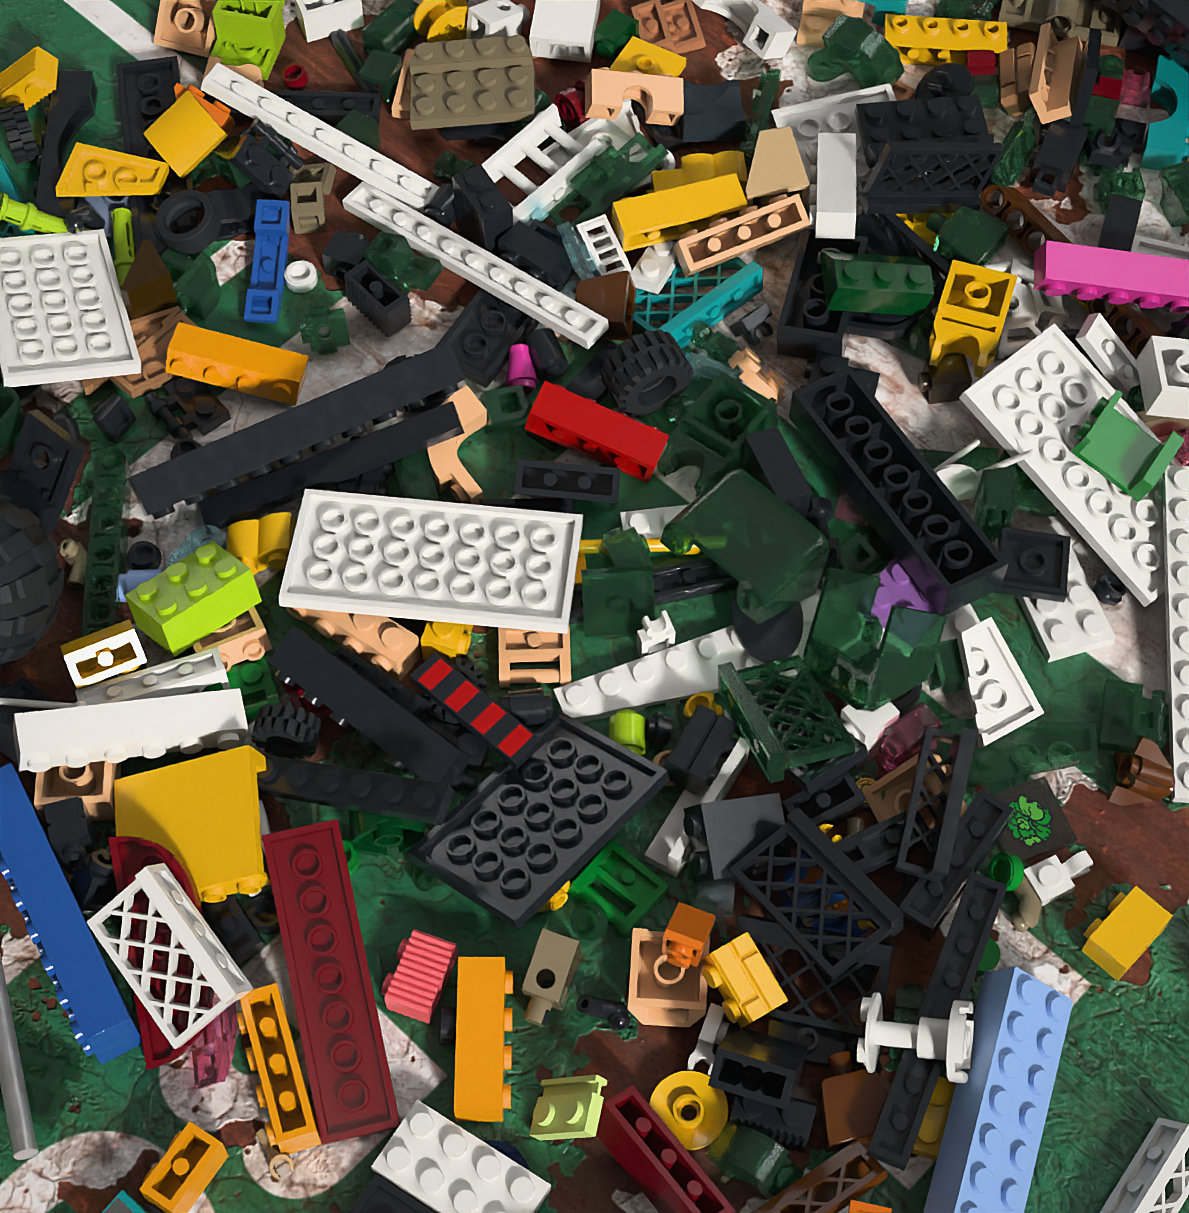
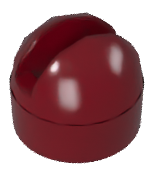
M292 63L283 69L281 76L288 88L294 91L305 88L308 83V74L302 64Z

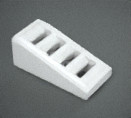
M605 214L575 226L595 277L626 270L631 273L632 269ZM601 226L602 233L589 237L587 231ZM606 238L608 244L596 249L594 248L592 243ZM611 251V257L600 260L599 254ZM615 262L617 268L606 272L604 266Z

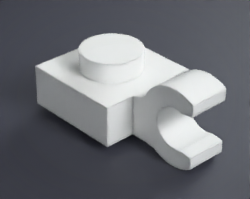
M1086 850L1075 854L1063 864L1054 855L1024 869V876L1040 899L1042 906L1073 892L1075 885L1072 879L1090 872L1089 866L1093 865V861Z
M713 1003L710 1004L696 1049L688 1059L687 1071H693L695 1064L703 1061L710 1067L708 1070V1076L710 1077L715 1059L713 1054L715 1044L719 1045L730 1025V1023L724 1022L725 1012L723 1007Z

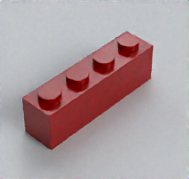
M544 381L524 428L609 467L620 468L621 472L645 483H649L669 438V435L662 433L654 426L644 425L631 419L625 413L610 410L599 405L593 399L583 398L568 391L561 385L551 384L547 381Z

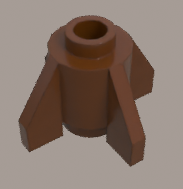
M1141 735L1132 750L1136 754L1134 756L1130 754L1125 755L1118 751L1114 753L1113 758L1119 764L1116 778L1123 785L1114 783L1106 797L1108 801L1119 806L1160 801L1172 793L1175 786L1173 769L1154 740Z

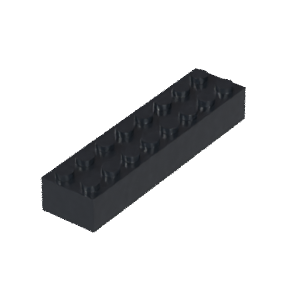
M850 366L792 392L789 419L942 617L1002 587L1008 567L1007 561Z

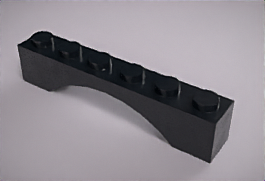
M58 71L56 90L48 93L50 107L45 108V123L47 127L46 131L41 133L43 154L38 155L37 159L39 179L34 180V195L36 198L34 206L39 211L64 219L69 211L75 210L79 202L77 197H56L55 187L63 172L66 151L73 137L87 121L95 116L98 90L92 71Z

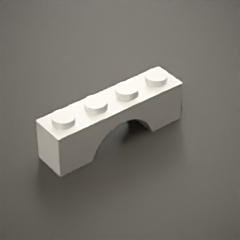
M692 0L700 8L721 14L737 24L745 34L743 43L762 59L785 57L797 33L796 29L760 0Z

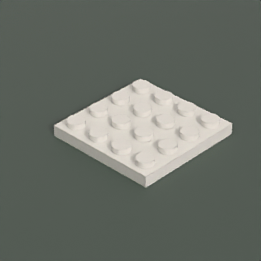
M890 83L774 109L771 110V121L774 128L791 126L809 183L811 145L817 146L818 133H856L857 188L860 181H868L874 167L869 169L865 160L855 116L856 104L897 100ZM919 175L911 181H919L923 178ZM891 176L882 181H890ZM810 188L806 212H810V205H815L810 204Z

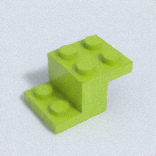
M217 0L212 11L217 41L210 56L221 57L222 64L256 65L262 72L263 80H268L286 38L282 9L286 0Z

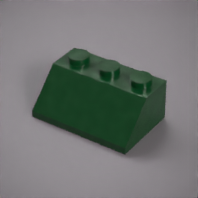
M821 251L820 253L826 310L922 316L934 295L931 267L915 257Z

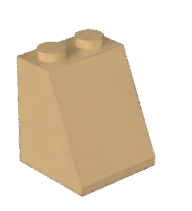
M791 126L760 131L745 190L748 208L757 205L758 209L769 205L768 201L782 194H787L788 198L799 194L806 211L810 183Z

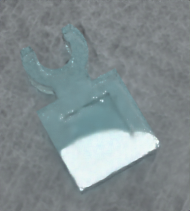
M734 878L697 884L695 908L716 916L713 927L717 928L720 932L719 942H724L727 936V924L722 917L733 918L736 885Z

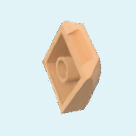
M633 928L628 1010L644 1025L691 1027L706 1015L708 983L702 973V968L705 967L703 962L700 961L698 967L689 965L687 969L673 965L667 961L668 956L661 954L665 932ZM710 937L701 960L709 954Z

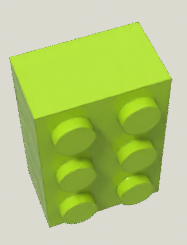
M214 541L199 547L189 556L170 565L166 570L150 580L139 584L137 588L125 595L137 627L173 657L179 655L262 601L251 569Z

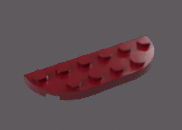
M115 836L108 838L117 894L121 893L135 881V875L144 867L165 863L202 915L200 897L195 881L189 869L175 853L162 844L141 837ZM141 888L134 894L132 911L148 914L149 898ZM132 918L130 939L145 941L147 920ZM156 922L154 943L170 945L172 930L167 923ZM129 945L128 960L132 967L142 969L144 948ZM154 949L153 971L168 973L170 952ZM179 953L177 974L193 977V960L189 955ZM151 977L150 992L155 999L165 1000L167 979ZM176 981L174 1002L190 1005L191 983ZM201 985L199 1006L212 1008L214 990L210 986ZM134 992L146 1069L149 1070L166 1065L187 1052L200 1037L204 1028L180 1048L174 1049ZM173 1009L172 1024L181 1034L188 1028L189 1011ZM198 1013V1019L204 1014Z

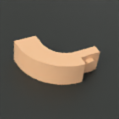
M466 385L443 403L454 402L465 433L428 447V466L432 480L440 493L450 487V491L458 503L479 505V499H482L483 491L461 464L457 451L461 443L469 435L487 424V410Z

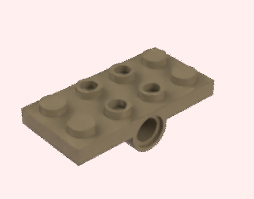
M1002 0L998 22H1007V27L1039 33L1041 25L1050 22L1055 36L1072 38L1079 35L1082 41L1087 40L1090 28L1100 29L1102 32L1101 44L1116 47L1123 17L1114 9L1108 8L1095 0Z

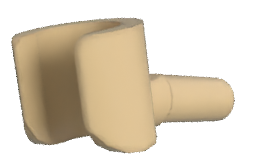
M265 1129L259 1130L256 1135L271 1161L269 1166L271 1175L275 1180L281 1181L278 1174L274 1171L275 1165L281 1161L287 1162L291 1171L294 1172L293 1161L289 1156L280 1154L275 1145H270Z

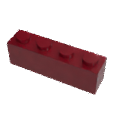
M634 1085L603 1103L596 1135L659 1213H734L736 1211Z

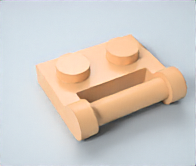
M498 627L500 688H510V684L560 683V686L571 683L569 627L568 634ZM560 661V668L510 670V663Z

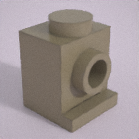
M322 182L290 184L291 214L295 234L327 232Z

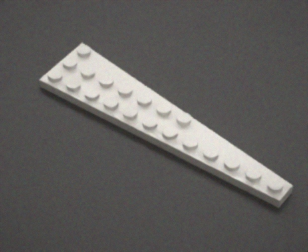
M879 572L801 600L800 604L804 623L802 638L794 654L783 662L769 664L755 659L743 648L736 636L733 625L553 689V696L560 712L583 723L611 717L623 709H631L638 712L643 711L647 706L665 703L666 706L678 704L680 700L690 698L697 693L711 692L714 695L717 692L732 689L738 692L762 687L777 677L784 682L827 674L830 671L853 669L865 657L879 651L888 650L899 652L903 655L909 654V657L923 655L924 651L938 648L943 650L959 648L956 635L980 623V620L969 603L943 617L940 615L916 645L911 647L855 609L856 601L881 573Z

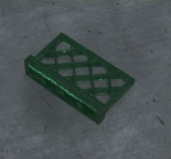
M799 655L736 670L732 662L718 665V693L770 784L784 780V770L855 752V742ZM793 669L798 673L795 679L779 675L781 672ZM758 679L764 681L761 687L747 684L745 681ZM772 684L788 688L784 694L769 690ZM797 690L811 694L809 700H805L793 695ZM762 699L775 702L777 705L774 709L760 706L759 703ZM786 706L801 710L798 716L782 711ZM810 712L825 716L822 723L806 718ZM775 721L791 725L787 732L772 728ZM799 728L816 732L812 739L796 735ZM826 735L837 738L840 742L828 744L820 740ZM789 744L805 748L802 752L788 755L785 749Z

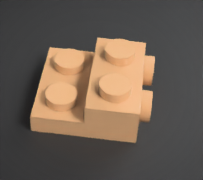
M804 0L796 44L856 53L865 3L857 0Z
M255 607L250 608L193 645L195 653L218 647L226 672L231 668V665L246 659L251 661L258 660L266 651L272 649L266 629Z

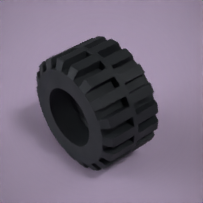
M663 330L645 331L622 342L605 359L602 364L603 368L600 370L601 380L620 412L625 413L629 417L650 415L667 407L688 388L687 385L691 383V375L693 374L690 362L674 337L667 331L663 332Z

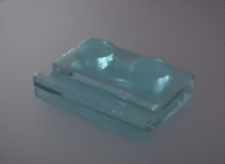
M569 221L556 226L563 237L562 242L573 269L580 279L586 280L596 277L594 271L599 268L586 242H581Z

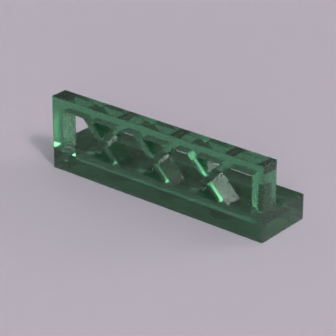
M638 132L550 210L547 215L563 233L578 239L576 225L606 214L612 209L613 202L624 198L649 176L651 171L658 168L664 162L669 152L661 143L654 148ZM638 143L648 155L640 162H629L630 149ZM625 155L624 161H618L622 156ZM610 167L624 168V176L617 183L607 182V170ZM602 175V182L595 181ZM588 187L602 188L601 197L594 203L584 202V190ZM577 196H579V202L573 201ZM565 207L579 208V217L570 225L558 214Z

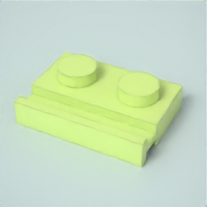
M598 1075L542 1080L540 1086L544 1087L542 1097L537 1098L529 1135L540 1141L596 1137L604 1097L600 1096L601 1087L607 1085V1080Z

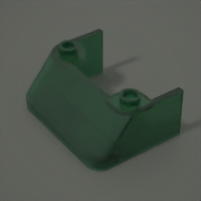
M828 567L803 653V670L809 677L854 709L874 712L920 685L933 673L934 659L947 616L892 605L883 634L879 618L871 613L881 578ZM881 640L880 647L877 649V643Z

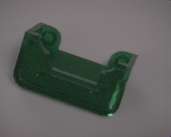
M735 468L720 476L669 521L663 529L660 540L665 547L676 555H683L691 551L694 544L740 582L737 589L738 606L757 624L814 595L829 555L828 541L820 530L746 471Z

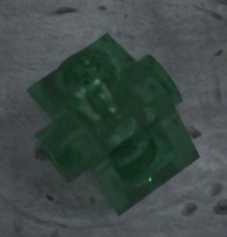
M329 305L313 307L310 309V314L304 315L305 324H299L303 344L309 343L311 352L318 351V355L338 352L337 347L351 345L343 308L330 310ZM322 327L329 328L328 332L324 334L318 331Z

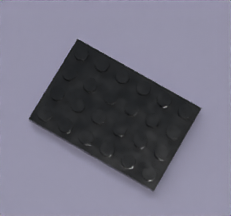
M560 711L534 733L541 739V746L517 770L504 761L445 816L442 826L436 825L408 851L412 863L517 930L670 781L668 771Z

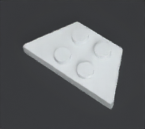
M631 99L623 100V107L616 120L590 118L568 133L582 146H587L595 138L604 145L608 164L589 180L597 184H601L612 177L617 165L623 159L647 151V143L643 133L640 131L637 115H634ZM557 141L542 151L559 166H564L574 157Z

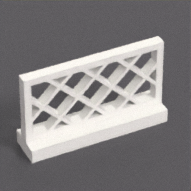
M165 863L144 867L135 875V881L86 923L174 1049H177L232 1003L246 996L253 990V987ZM141 888L149 898L148 914L132 911L134 894ZM124 904L123 910L118 909L120 906ZM111 914L122 916L120 937L111 936L102 924ZM132 918L147 920L145 941L130 939ZM156 922L167 923L172 930L170 945L154 943ZM129 945L144 948L142 969L132 967L128 961ZM154 949L170 952L168 973L152 970ZM179 953L187 954L193 960V977L177 974ZM151 977L167 979L165 1000L155 999L151 994ZM176 981L192 984L190 1005L174 1002ZM201 985L212 987L221 1001L212 1008L199 1006ZM173 1009L189 1011L188 1028L181 1034L172 1024ZM198 1013L204 1014L198 1019Z

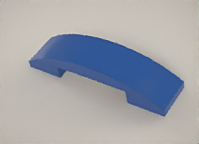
M257 199L254 222L256 237L250 289H247L245 322H278L285 287L284 273L288 261L289 201Z

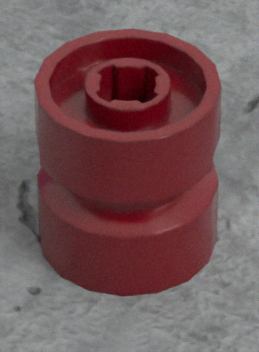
M589 74L576 81L575 86L571 85L555 96V105L558 108L559 115L573 129L590 119L585 118V82Z

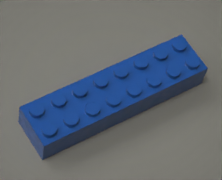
M11 762L0 768V871L4 879L8 881L12 890L10 891L12 898L26 921V929L41 954L39 956L56 987L54 991L63 1010H66L71 1020L69 1024L78 1043L81 1044L87 1056L94 1053L102 1065L141 1045L142 1038L98 942L86 923L85 914L81 911L69 885L70 882L55 850L50 844L49 837L31 798Z

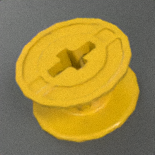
M423 0L417 7L413 17L414 28L420 35L427 37V43L429 44L439 41L466 39L468 9L470 8L467 6V0Z

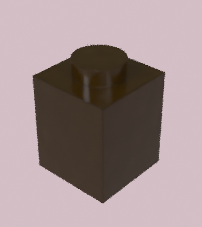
M965 355L944 356L937 366L929 365L930 358H925L923 371L918 374V385L920 391L926 393L928 404L959 401V397L972 384V377Z

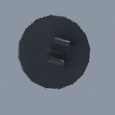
M945 63L937 66L926 73L920 80L914 94L915 99L970 95L974 85L973 76L966 66L958 63Z

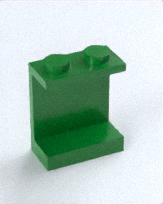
M1117 390L1108 400L1101 397L1092 408L1090 414L1094 418L1091 422L1086 420L1075 433L1074 437L1078 439V442L1071 450V453L1133 499L1139 501L1155 487L1185 439L1173 431L1163 442L1157 441L1114 409L1123 395L1122 392Z

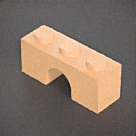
M605 67L592 69L585 82V118L616 120L623 107V100L633 99L643 106L646 114V123L676 126L684 113L683 78L673 77L670 74L648 75L640 71L618 72Z

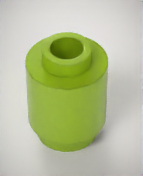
M623 709L609 718V739L643 756L646 752L645 718L635 710Z

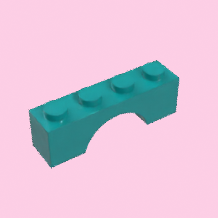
M1159 55L1152 74L1149 99L1160 104L1167 111L1169 118L1160 122L1149 123L1142 146L1140 168L1177 174L1181 161L1187 162L1189 156V143H1186V138L1189 139V69L1184 65L1177 64L1170 56Z

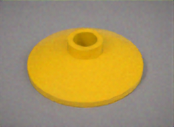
M681 1071L666 1077L657 1085L649 1102V1105L686 1150L701 1149L713 1143L723 1132L728 1120V1102L724 1091L708 1086L710 1077L696 1071ZM693 1109L697 1115L693 1120H685L682 1117L683 1111Z

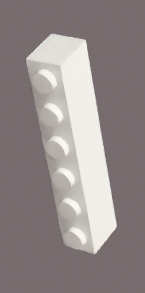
M240 688L14 714L13 736L19 771L29 770L31 772H44L51 767L64 765L78 768L86 766L90 762L105 760L109 763H118L129 757L138 756L158 758L165 753L178 751L184 754L199 752L203 748L211 747L231 749L244 743L248 730Z

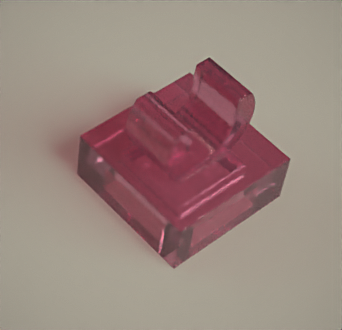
M1131 69L1127 73L1122 72L1120 78L1122 86L1118 104L1147 108L1152 85L1150 73L1146 72L1144 76L1133 74L1134 70Z

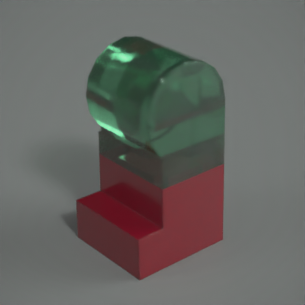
M969 51L966 53L964 66L973 76L974 85L970 95L979 94L982 109H996L999 102V88L994 66L996 61L994 51Z
M1107 54L1099 58L1098 73L1087 107L1088 112L1114 116L1120 98L1124 72V62L1118 56Z

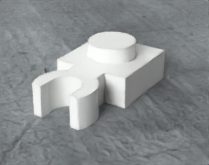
M666 610L661 611L660 618L654 621H650L648 616L643 617V628L637 631L636 644L640 658L675 646L676 632Z

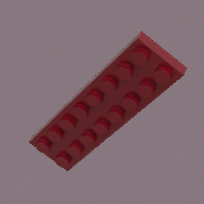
M334 819L262 835L321 1143L324 1146L396 1129L401 1123L339 821Z

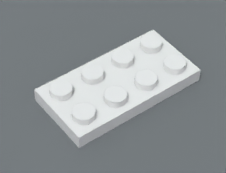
M1060 522L1029 530L1066 536ZM996 539L994 543L996 549L998 545V539ZM1071 544L1067 597L1064 603L1017 596L1047 662L1112 645L1115 641L1114 632Z
M419 1100L415 1102L371 1166L373 1172L436 1213H536L551 1191V1184Z

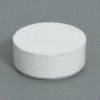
M303 260L295 261L285 269V282L291 291L306 293L316 286L318 277L316 268L312 263Z

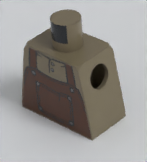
M542 928L522 986L525 998L529 999L523 1017L524 1020L545 1027L551 1008L562 1011L583 958V952L578 940ZM545 981H555L550 988L545 989L541 987Z

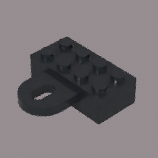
M804 229L777 326V354L815 360L816 352L818 351L844 357L850 334L888 340L903 337L915 329L919 323L920 316L826 310L820 261L821 251L868 254L869 237L855 236V239L815 238V230Z

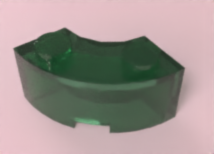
M840 14L822 36L828 61L846 69L855 78L860 90L888 83L893 87L905 72L898 50L892 47L877 30L860 17Z

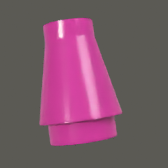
M516 344L509 347L505 386L509 388V393L513 396L531 395L536 391L538 379L529 355V348L524 344Z

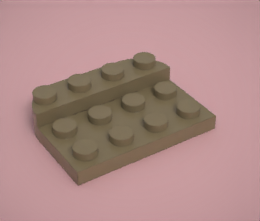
M513 35L511 37L498 36L439 41L430 44L420 43L415 47V54L409 63L411 73L410 124L412 130L534 120L536 117L535 69L531 49L526 44L523 36Z

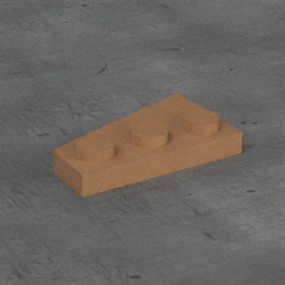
M180 312L137 347L141 361V373L109 377L132 399L160 388L179 377L178 375L166 373L165 369L168 346L178 322L197 326L184 313Z

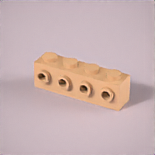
M787 194L779 195L768 201L769 205L758 209L757 205L740 211V217L728 221L727 217L710 223V229L698 233L697 229L680 235V241L673 248L684 276H690L803 231L810 225V221L799 194L789 198Z
M286 607L293 617L303 620L323 636L336 641L398 682L403 679L421 657L418 636L386 616Z

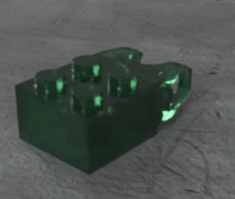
M722 372L681 417V423L671 433L667 447L657 463L658 472L665 477L685 466L701 468L700 476L694 488L696 490L695 496L701 500L714 491L727 485L741 470L746 436L776 426L778 427L777 404Z

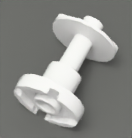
M874 992L871 998L863 997L860 1017L861 1021L866 1022L865 1038H859L857 1062L863 1063L868 1073H873L878 1063L881 1045L917 1049L918 1058L946 1061L949 1082L966 1083L968 1075L965 1071L961 1070L970 1069L974 1021L966 1020V1013H974L972 1002L955 1000L952 1004L949 1020L921 1017L919 1025L883 1021L882 998L879 992Z

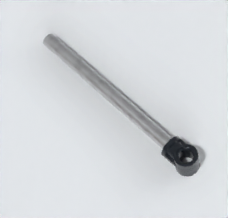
M0 953V1086L13 1157L17 1160H24L35 1156L38 1153V1147Z

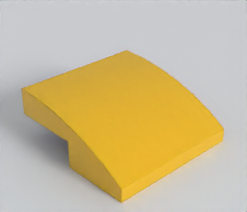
M189 90L143 133L162 158L181 178L189 174L228 136L212 118L208 110Z

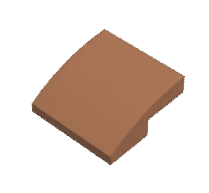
M650 0L631 7L634 19L639 20V36L641 40L675 54L707 47L692 0H675L661 5L660 0Z

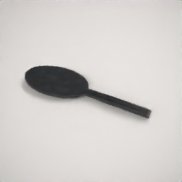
M744 483V485L740 486L753 572L740 581L734 592L731 608L732 623L739 642L751 656L761 662L775 664L787 660L798 648L803 633V611L798 596L791 585L780 575L767 571L753 485Z

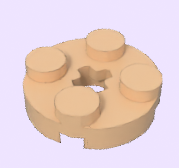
M746 347L742 352L737 350L728 360L731 368L734 369L738 365L743 370L739 377L764 400L768 401L772 397L773 405L777 406L786 397V388L783 386L785 381L772 369L769 372L765 371L759 364L760 358L749 348Z

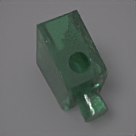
M962 206L950 219L935 211L928 219L926 228L937 234L933 250L948 264L951 265L953 260L986 267L1005 246L1010 225L969 207Z

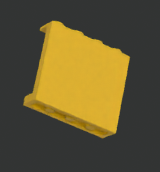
M245 745L114 780L116 836L141 837L155 841L170 849L189 869L197 886L200 902L216 903L226 900L227 895L235 893L254 894L261 891V887L271 885L270 875L264 872L257 773L266 770L265 756L250 745Z

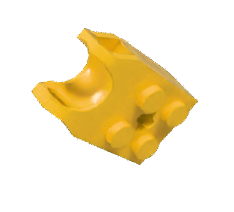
M957 260L952 261L929 340L931 355L929 365L937 366L947 354L962 353L972 360L974 376L982 378L983 372L994 361L1018 275Z

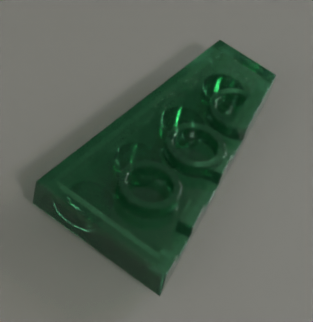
M950 718L948 723V732L956 734L962 727L975 730L973 719ZM1029 721L979 748L976 736L966 788L1095 763L1099 756L1096 723Z

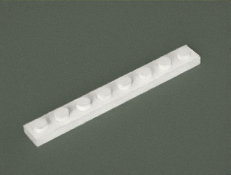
M220 63L213 67L202 82V91L254 120L259 118L266 126L270 124L277 133L422 214L424 213V206L439 188L430 181Z

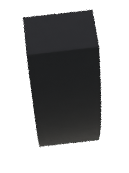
M1111 194L1097 247L1131 252L1143 201Z

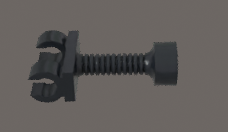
M816 497L810 499L807 521L815 527L817 542L813 571L815 585L822 591L823 577L832 579L833 589L837 587L839 573L836 568L841 563L842 551L839 547V538H830L828 522L833 518L832 503L827 498Z

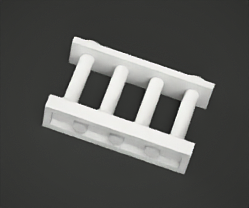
M554 104L545 111L538 113L530 124L482 164L494 183L501 177L506 176L528 195L518 206L510 204L513 208V226L519 220L528 226L535 219L542 222L608 164L605 147L600 141L595 138L587 146H582L560 128L562 124L558 108ZM551 136L573 154L574 157L564 166H559L537 146ZM528 156L549 173L551 177L541 186H536L514 166Z

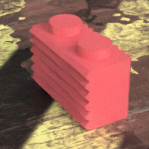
M416 929L412 931L409 939L404 938L396 956V960L400 961L394 974L388 973L381 994L385 995L384 999L387 1009L430 1024L459 955L457 944Z

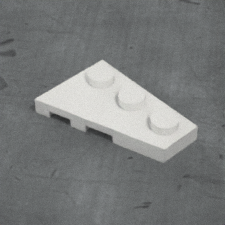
M992 617L956 635L975 730H977L979 748L1044 714Z

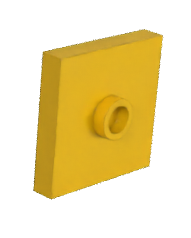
M632 36L610 69L618 72L640 71L648 75L670 74L673 77H679L686 67L687 58Z

